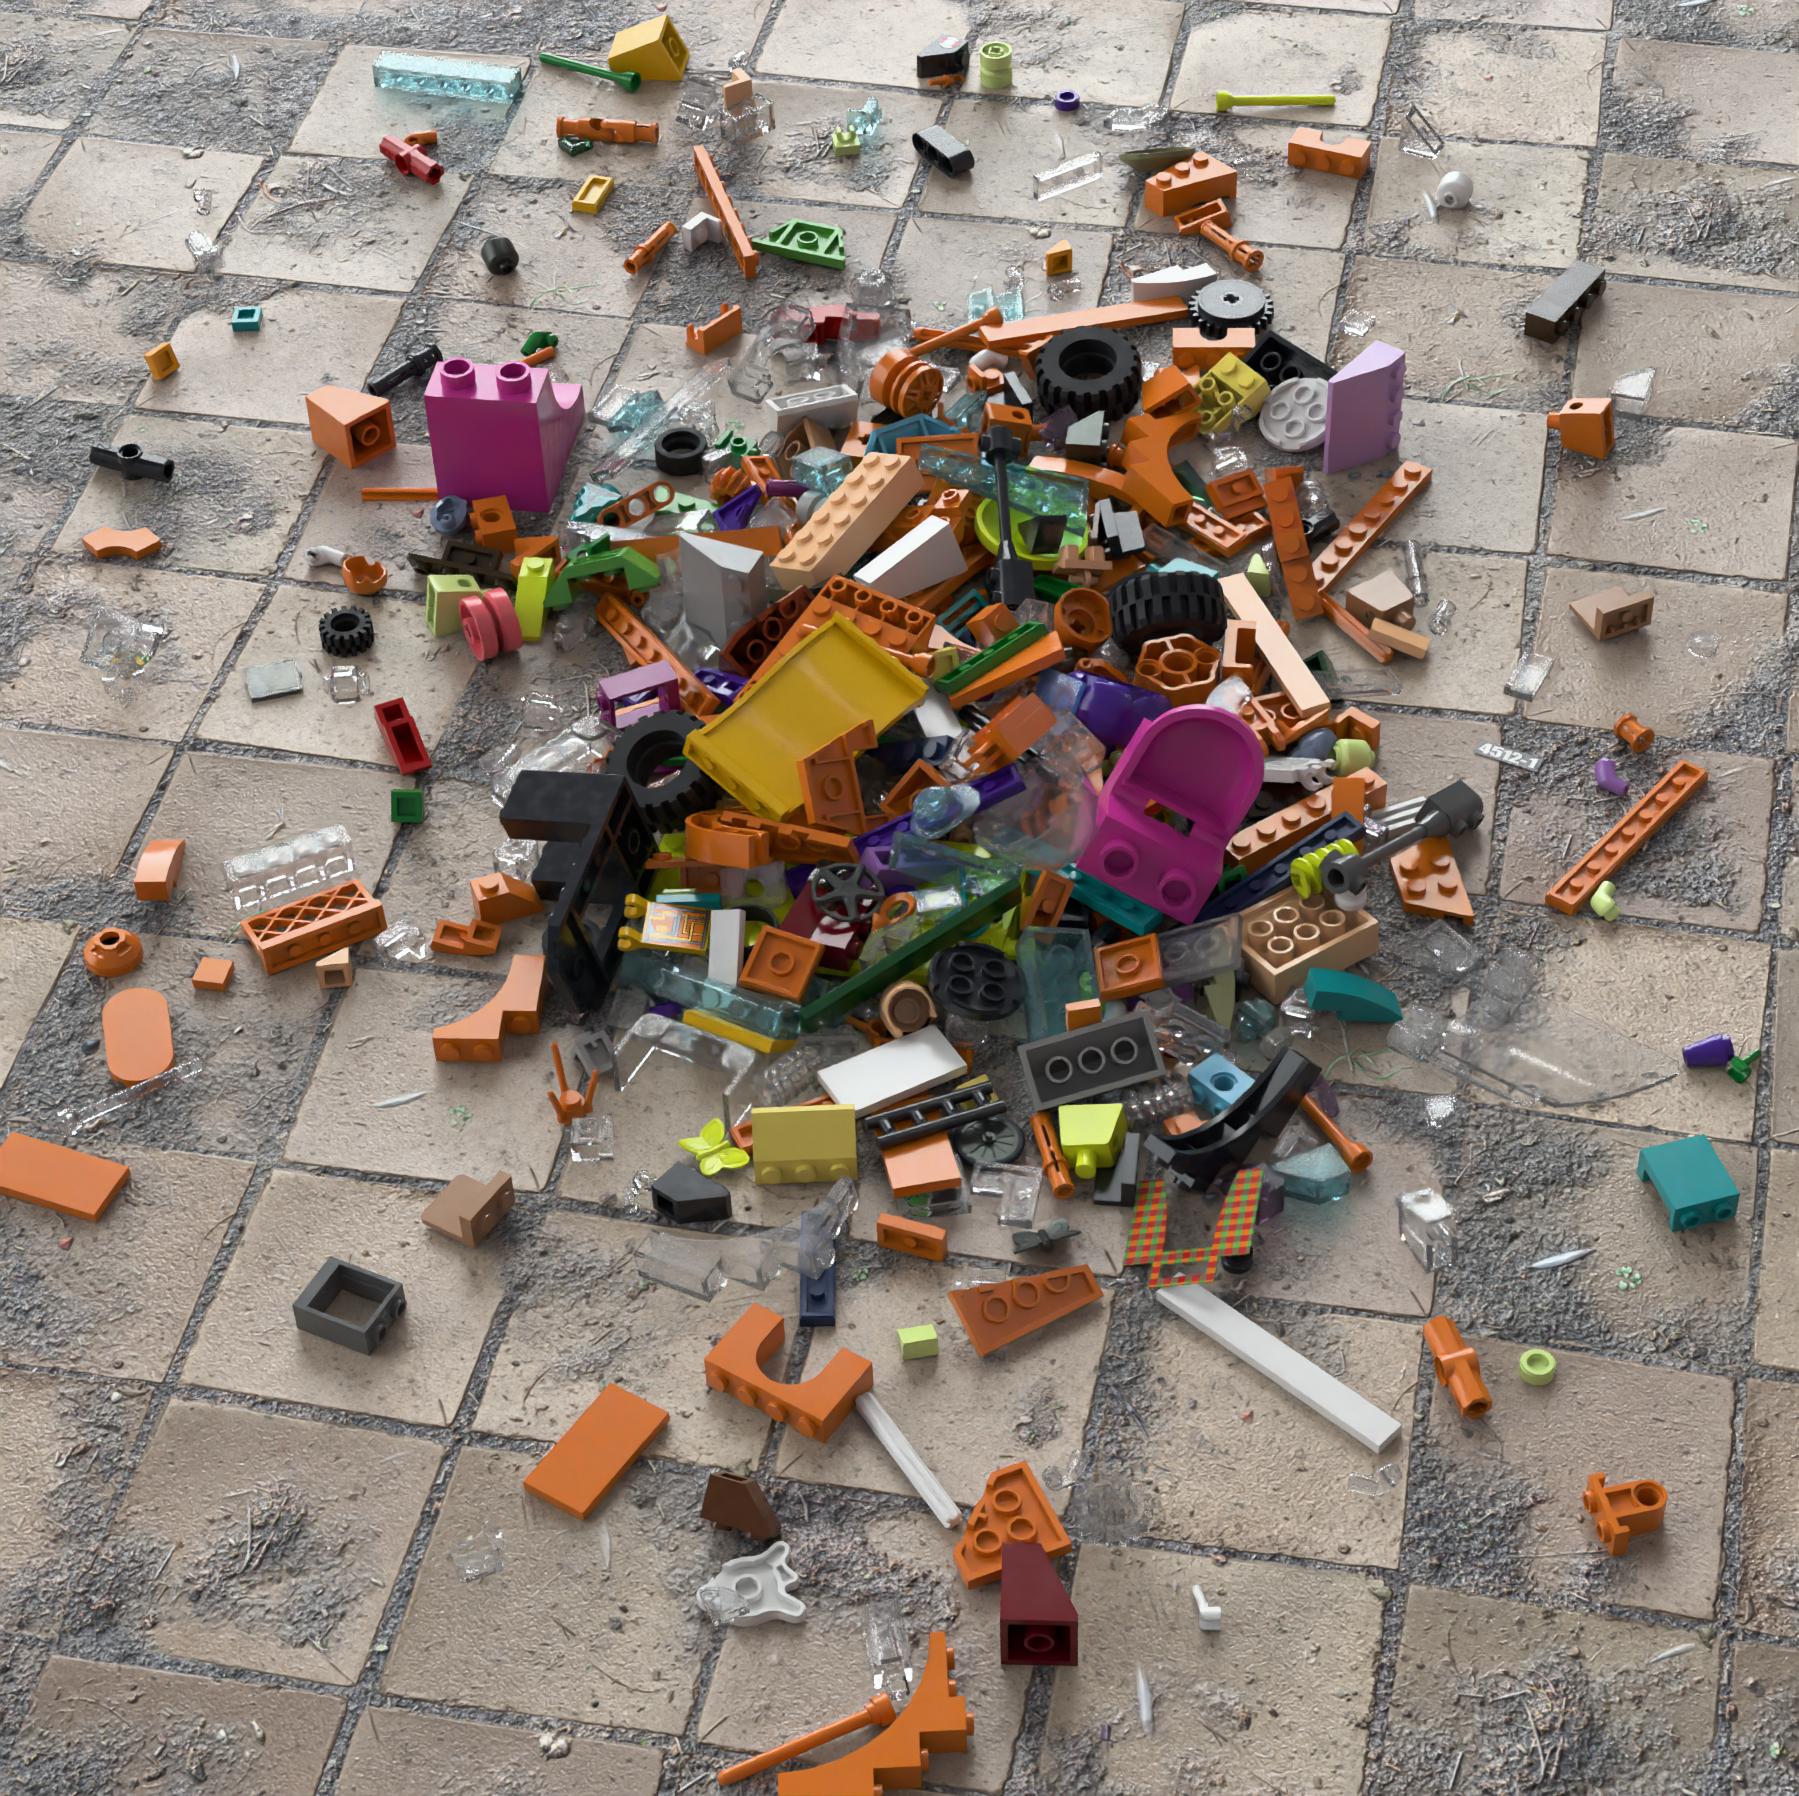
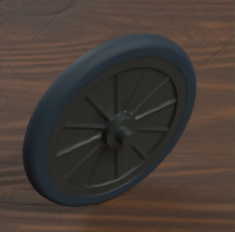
M995 1115L959 1126L953 1137V1147L957 1156L967 1165L982 1170H995L1012 1164L1020 1157L1025 1147V1137L1021 1128L1013 1120L1005 1116Z

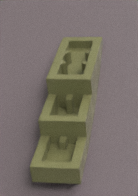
M1225 929L1212 932L1213 958L1208 959V981L1210 985L1204 986V1008L1221 1056L1225 1057L1229 1055L1234 1031L1235 976L1232 953Z

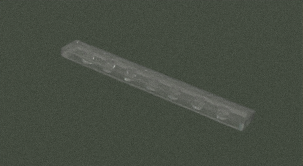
M729 357L708 361L589 473L593 482L611 480L620 474L731 368L732 363Z

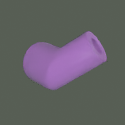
M1608 758L1600 759L1594 769L1597 784L1606 790L1624 797L1630 788V783L1616 777V764L1614 761Z

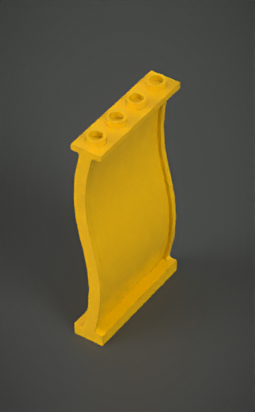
M835 611L829 621L809 634L783 656L731 707L699 731L694 729L686 737L683 754L759 818L786 823L789 818L805 807L796 761L860 722L873 719L876 738L878 739L912 709L922 707L930 687L925 684L922 678L914 675L904 667L899 659L891 656L881 648L875 639L868 637L857 628L852 620L845 618L838 611ZM865 750L853 752L854 761Z

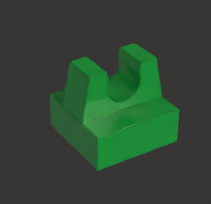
M393 789L391 791V822L422 823L424 821V790Z

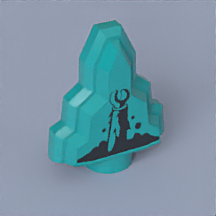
M587 483L576 494L577 501L573 505L575 512L569 518L568 531L578 536L586 533L594 525H597L598 514L605 508L623 499L617 488L608 483L603 484L601 487ZM607 513L603 518V523L605 524L611 519H617L616 515Z

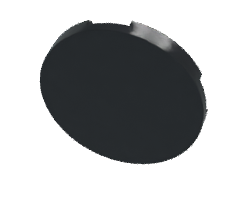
M957 942L956 946L937 952L930 962L927 973V984L936 1001L953 1014L975 1021H996L1016 1012L1023 1002L1027 981L1022 968H1017L1012 961L1006 958L1004 951L979 942Z

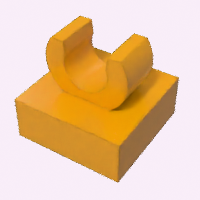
M163 342L143 355L156 380H162L180 367L170 343Z

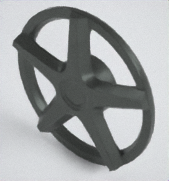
M835 863L825 868L821 867L811 885V895L819 910L828 917L841 922L852 923L869 919L873 916V913L879 911L885 895L882 883L878 877L868 870L864 864ZM836 870L854 871L846 881L831 873ZM863 875L873 882L877 892L859 887ZM822 878H825L834 887V891L818 898L817 885ZM859 899L877 901L875 907L869 913L859 917L857 907ZM836 901L840 906L846 907L849 917L836 915L828 911L824 905Z

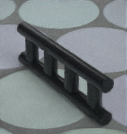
M986 1081L863 1118V1123L867 1131L876 1128L880 1129L883 1135L876 1137V1144L879 1150H883L1005 1113L1007 1108L1003 1099L990 1102L986 1095L993 1094V1087L990 1081ZM969 1100H973L977 1105L975 1108L962 1112L955 1106ZM942 1109L946 1115L945 1117L928 1121L924 1114ZM911 1119L915 1125L897 1131L893 1123Z

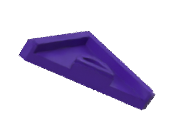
M757 484L751 486L713 512L721 531L744 529L762 494V490Z

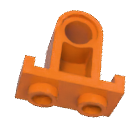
M1603 1472L1588 1476L1586 1491L1582 1493L1583 1504L1587 1513L1593 1514L1596 1521L1598 1539L1601 1543H1606L1612 1557L1626 1554L1629 1537L1653 1532L1662 1525L1668 1496L1665 1488L1658 1482L1649 1479L1638 1480L1604 1488L1606 1477Z

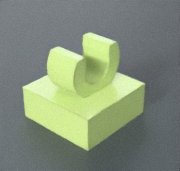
M850 125V132L841 133L840 127H836V134H832L835 156L861 154L857 131L855 132L853 125Z

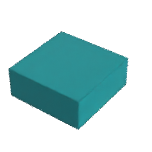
M235 307L231 322L233 331H259L263 317L262 307Z

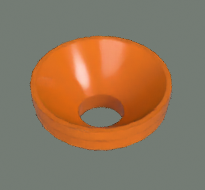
M116 927L103 929V931L94 935L84 948L86 967L90 972L101 977H117L131 972L140 964L144 954L142 944L134 933ZM108 939H119L113 945L102 944L103 941Z

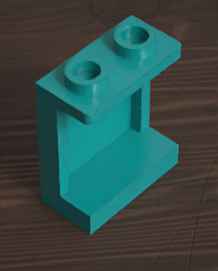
M1705 1134L1640 1149L1637 1174L1642 1182L1652 1180L1670 1212L1669 1227L1672 1232L1692 1229L1715 1221H1725L1736 1215L1740 1192Z

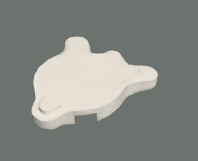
M778 1541L760 1555L740 1557L723 1564L722 1571L716 1578L712 1577L708 1584L700 1587L697 1591L698 1606L702 1610L714 1613L725 1622L735 1626H756L775 1619L790 1623H801L806 1618V1606L802 1601L787 1594V1592L797 1589L800 1584L798 1574L787 1566L791 1558L790 1546L784 1541Z

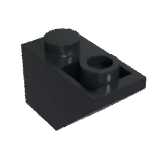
M677 1161L651 1185L653 1208L678 1224L725 1220L732 1216L731 1195L727 1188L722 1184L714 1183L704 1177L697 1169L689 1168L680 1161Z

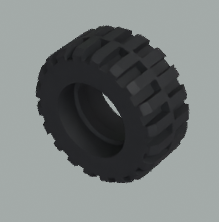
M1082 325L1077 326L1074 330L1066 329L1061 332L1060 336L1057 334L1049 340V344L1046 343L1037 356L1035 369L1039 402L1051 417L1055 416V419L1063 424L1068 422L1069 425H1072L1098 411H1104V423H1109L1113 420L1117 422L1124 417V413L1128 414L1134 408V405L1138 403L1141 397L1140 354L1131 340L1128 341V337L1121 332L1117 334L1112 328L1102 329L1100 325H1092V327L1085 328ZM1084 373H1100L1105 375L1095 380H1078L1073 378Z
M1164 571L1154 575H1144L1139 579L1134 578L1129 580L1127 584H1122L1117 590H1114L1109 601L1114 643L1124 653H1131L1132 656L1139 657L1142 652V645L1149 640H1158L1183 633L1193 635L1196 639L1212 646L1214 642H1218L1224 636L1225 629L1228 627L1223 587L1214 577L1206 573L1200 574L1198 571Z
M664 710L653 712V716L648 717L644 715L638 718V723L633 726L629 724L624 729L625 733L621 737L617 736L612 744L614 749L613 751L609 750L605 760L608 765L604 767V774L625 775L651 832L657 833L659 830L661 834H671L674 829H677L678 832L685 830V819L689 815L716 809L715 803L718 800H722L726 790L688 758L683 770L672 781L658 787H647L651 774L659 765L669 759L685 756L683 749L687 735L694 729L699 731L706 726L703 720H699L696 715L689 712L683 714L681 710H669V713L666 714Z

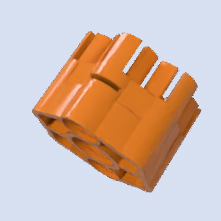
M1183 633L1158 640H1149L1142 645L1139 662L1136 664L1135 686L1166 696L1171 702L1172 709L1192 704H1205L1217 707L1220 693L1221 654L1217 649L1210 647L1190 634Z

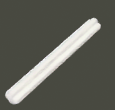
M865 1392L863 1395H859L855 1399L856 1409L944 1527L952 1529L954 1526L959 1525L962 1522V1512L872 1393Z

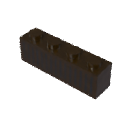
M1576 259L1526 312L1524 335L1553 345L1560 336L1566 334L1568 328L1573 323L1579 320L1581 314L1592 306L1593 301L1598 296L1603 295L1607 284L1604 280L1605 269Z

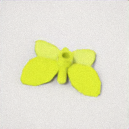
M714 1118L702 1129L700 1137L681 1139L678 1142L679 1146L684 1150L697 1154L695 1158L697 1161H701V1174L706 1177L718 1174L723 1168L728 1170L742 1168L751 1159L744 1150L735 1147L730 1148L731 1144L728 1140L722 1142L725 1138V1126L719 1118Z

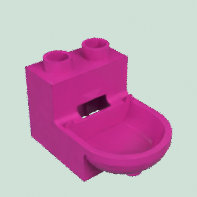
M1192 704L1174 708L1160 715L1153 722L1144 718L1083 820L1076 868L1191 926L1221 878L1226 846L1254 803L1263 783L1264 755L1260 742L1253 730L1232 712L1205 704ZM1150 799L1194 821L1195 823L1188 837L1171 826L1144 815V810Z

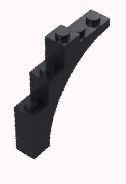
M1283 1045L1270 1065L1252 1086L1215 1118L1195 1129L1178 1135L1161 1136L1150 1133L1143 1146L1153 1152L1151 1156L1153 1161L1166 1168L1167 1171L1175 1176L1173 1182L1189 1193L1192 1189L1206 1193L1224 1164H1228L1231 1160L1242 1165L1261 1135L1264 1136L1266 1132L1277 1137L1280 1135L1319 1076L1322 1068L1298 1051Z

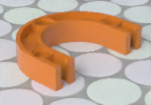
M745 806L710 809L686 817L685 854L690 858L706 863L744 869L755 868L757 864H769V832L723 825L720 820L724 810L757 817ZM805 807L786 821L787 824L845 836V833L808 825Z

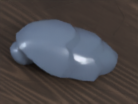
M456 495L443 497L430 510V522L434 529L445 536L459 533L468 520L467 501L460 499Z
M1317 728L1309 731L1299 739L1298 745L1290 751L1287 757L1320 759L1321 761L1331 751L1332 746L1338 740L1337 736L1327 728Z

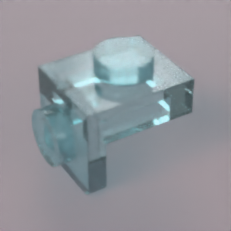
M868 96L862 110L852 108L847 110L848 132H850V125H853L855 132L857 131L858 134L872 135L876 124L880 123L882 119V108L878 106V97Z

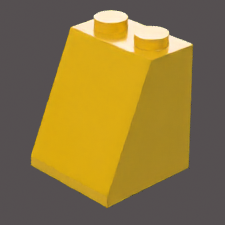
M665 14L617 32L607 59L612 71L619 73L628 70L640 73L641 80L680 81L682 80L690 53L669 16Z

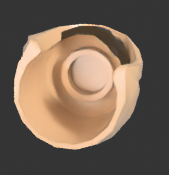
M911 980L891 983L885 988L880 997L879 1014L886 1029L894 1039L927 1027L939 1015L938 1008L935 1006L928 990Z

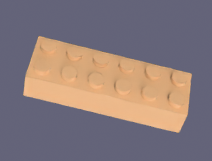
M870 452L863 457L862 462L853 472L846 476L845 481L836 491L830 494L822 507L812 515L806 525L795 534L790 543L778 553L777 557L769 565L782 590L793 591L802 584L810 588L832 577L834 573L842 572L843 577L925 484L912 456Z

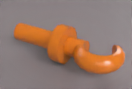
M942 75V78L929 79L928 84L929 86L942 85L943 87H949L955 80L964 83L965 79L960 75H952L951 77Z

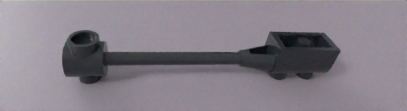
M993 426L987 429L984 435L981 434L977 443V450L985 452L987 463L995 466L1000 533L996 563L994 567L988 569L986 577L987 585L995 587V590L990 591L988 606L1004 602L1018 624L1023 625L1030 620L1036 608L1033 565L1030 561L1018 559L1012 542L1006 465L1019 459L1022 440L1021 438L1013 437L1012 431L1005 426Z

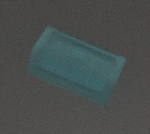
M987 391L964 394L945 412L946 416L951 418L957 427H966L984 410L985 402H987Z

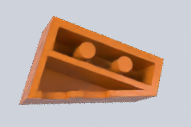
M1199 151L1145 181V207L1161 217H1166L1192 210V206L1202 202L1207 204L1220 197L1236 198L1237 171L1209 156L1207 153Z

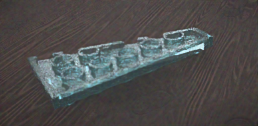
M921 443L917 465L919 470L962 488L970 489L974 493L997 502L995 466L987 463L985 457ZM1015 463L1006 465L1010 508L1032 517L1067 515L1065 531L1082 538L1084 537L1087 520L1089 479Z

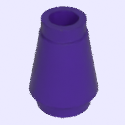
M1720 1033L1682 1048L1686 1067L1727 1066V1062H1730L1735 1057L1730 1036H1721Z

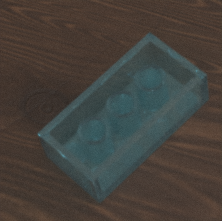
M1026 926L1015 945L1018 968H1022L1027 983L1023 1006L1028 1041L1030 1043L1066 1032L1065 1004L1099 999L1100 1002L1089 929ZM1101 1010V1022H1103L1102 1010Z

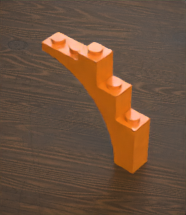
M1196 410L1160 419H1154L1149 413L1130 417L1127 419L1120 440L1126 446L1121 466L1127 470L1122 490L1165 528L1186 523L1194 502V498L1182 487L1173 474L1167 454L1179 445L1195 440L1203 418Z
M1289 476L1262 483L1295 621L1322 615L1324 610L1292 478Z
M945 1631L930 1632L928 1660L921 1683L908 1706L888 1729L866 1746L839 1760L806 1770L778 1773V1796H883L882 1790L922 1788L921 1772H929L928 1754L967 1752V1736H974L973 1711L966 1712L965 1696H957L956 1679H948L947 1670H955L954 1646L946 1647Z

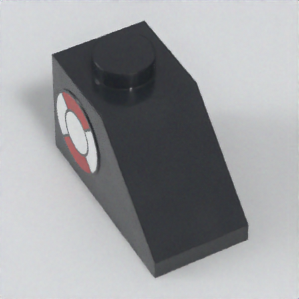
M943 33L917 55V77L927 78L956 74L969 63L968 41Z

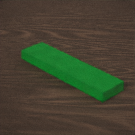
M1028 621L937 679L934 682L937 691L953 695L1048 634L1049 632L1045 624Z

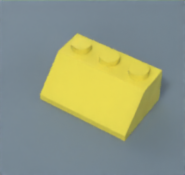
M855 1104L751 1108L755 1185L858 1180Z

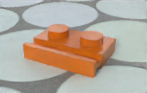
M1251 468L1212 481L1204 487L1217 512L1221 511L1223 519L1227 522L1268 507L1267 501L1263 497L1264 491Z

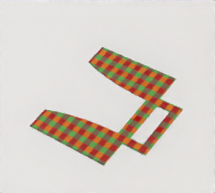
M1264 1168L1238 1171L1221 1210L1213 1245L1208 1248L1163 1252L1167 1226L1165 1180L1162 1178L1139 1181L1122 1266L1152 1263L1148 1288L1214 1282L1219 1257L1250 1254ZM1208 1261L1206 1274L1159 1278L1162 1265Z

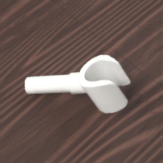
M1200 1585L1192 1586L1191 1590L1199 1609L1200 1629L1221 1630V1607H1208V1602Z

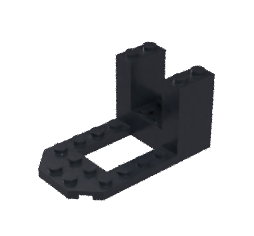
M521 769L516 781L511 786V792L505 806L500 810L499 819L509 839L547 841L542 848L539 862L531 874V883L540 899L558 901L554 912L551 913L548 920L547 973L568 1013L582 1014L586 1013L589 1009L597 1010L602 1008L625 952L618 949V940L628 939L619 938V930L621 927H631L634 929L639 917L627 918L625 916L626 906L635 907L625 904L626 896L636 894L645 900L647 899L659 869H645V862L653 858L654 853H660L661 851L625 775ZM589 903L612 905V911L607 923L602 927L601 937L595 949L581 921Z

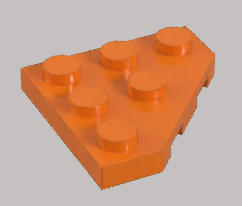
M1026 1460L991 1472L986 1483V1490L981 1500L977 1502L967 1522L964 1536L955 1547L953 1562L968 1590L1001 1579L1002 1543H1015L1019 1541L1041 1543L1049 1560L1072 1552V1543Z

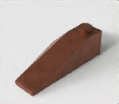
M802 584L737 629L718 654L719 670L751 679L816 596L805 584Z

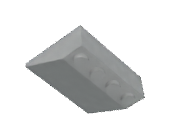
M681 532L679 534L686 626L687 629L720 653L737 629L767 609L764 552Z

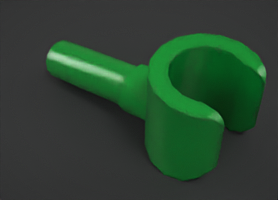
M1755 1049L1742 1059L1738 1056L1733 1057L1730 1062L1733 1068L1729 1069L1727 1074L1736 1083H1742L1747 1080L1752 1072L1749 1065L1761 1056V1051Z

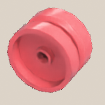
M498 587L486 591L483 594L482 600L474 595L459 601V615L463 631L472 652L479 661L482 662L497 656L498 648L508 653L522 647V633L519 620L512 602L504 589Z

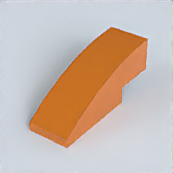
M185 839L153 840L149 843L140 859L134 879L138 900H170L172 887H177L186 845Z

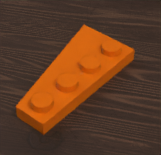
M724 810L720 819L723 825L769 832V854H776L775 862L831 865L835 863L858 864L860 859L851 837Z
M1088 1264L1049 1271L1030 1277L1014 1278L999 1283L979 1285L978 1287L964 1290H953L947 1294L980 1358L1104 1296Z

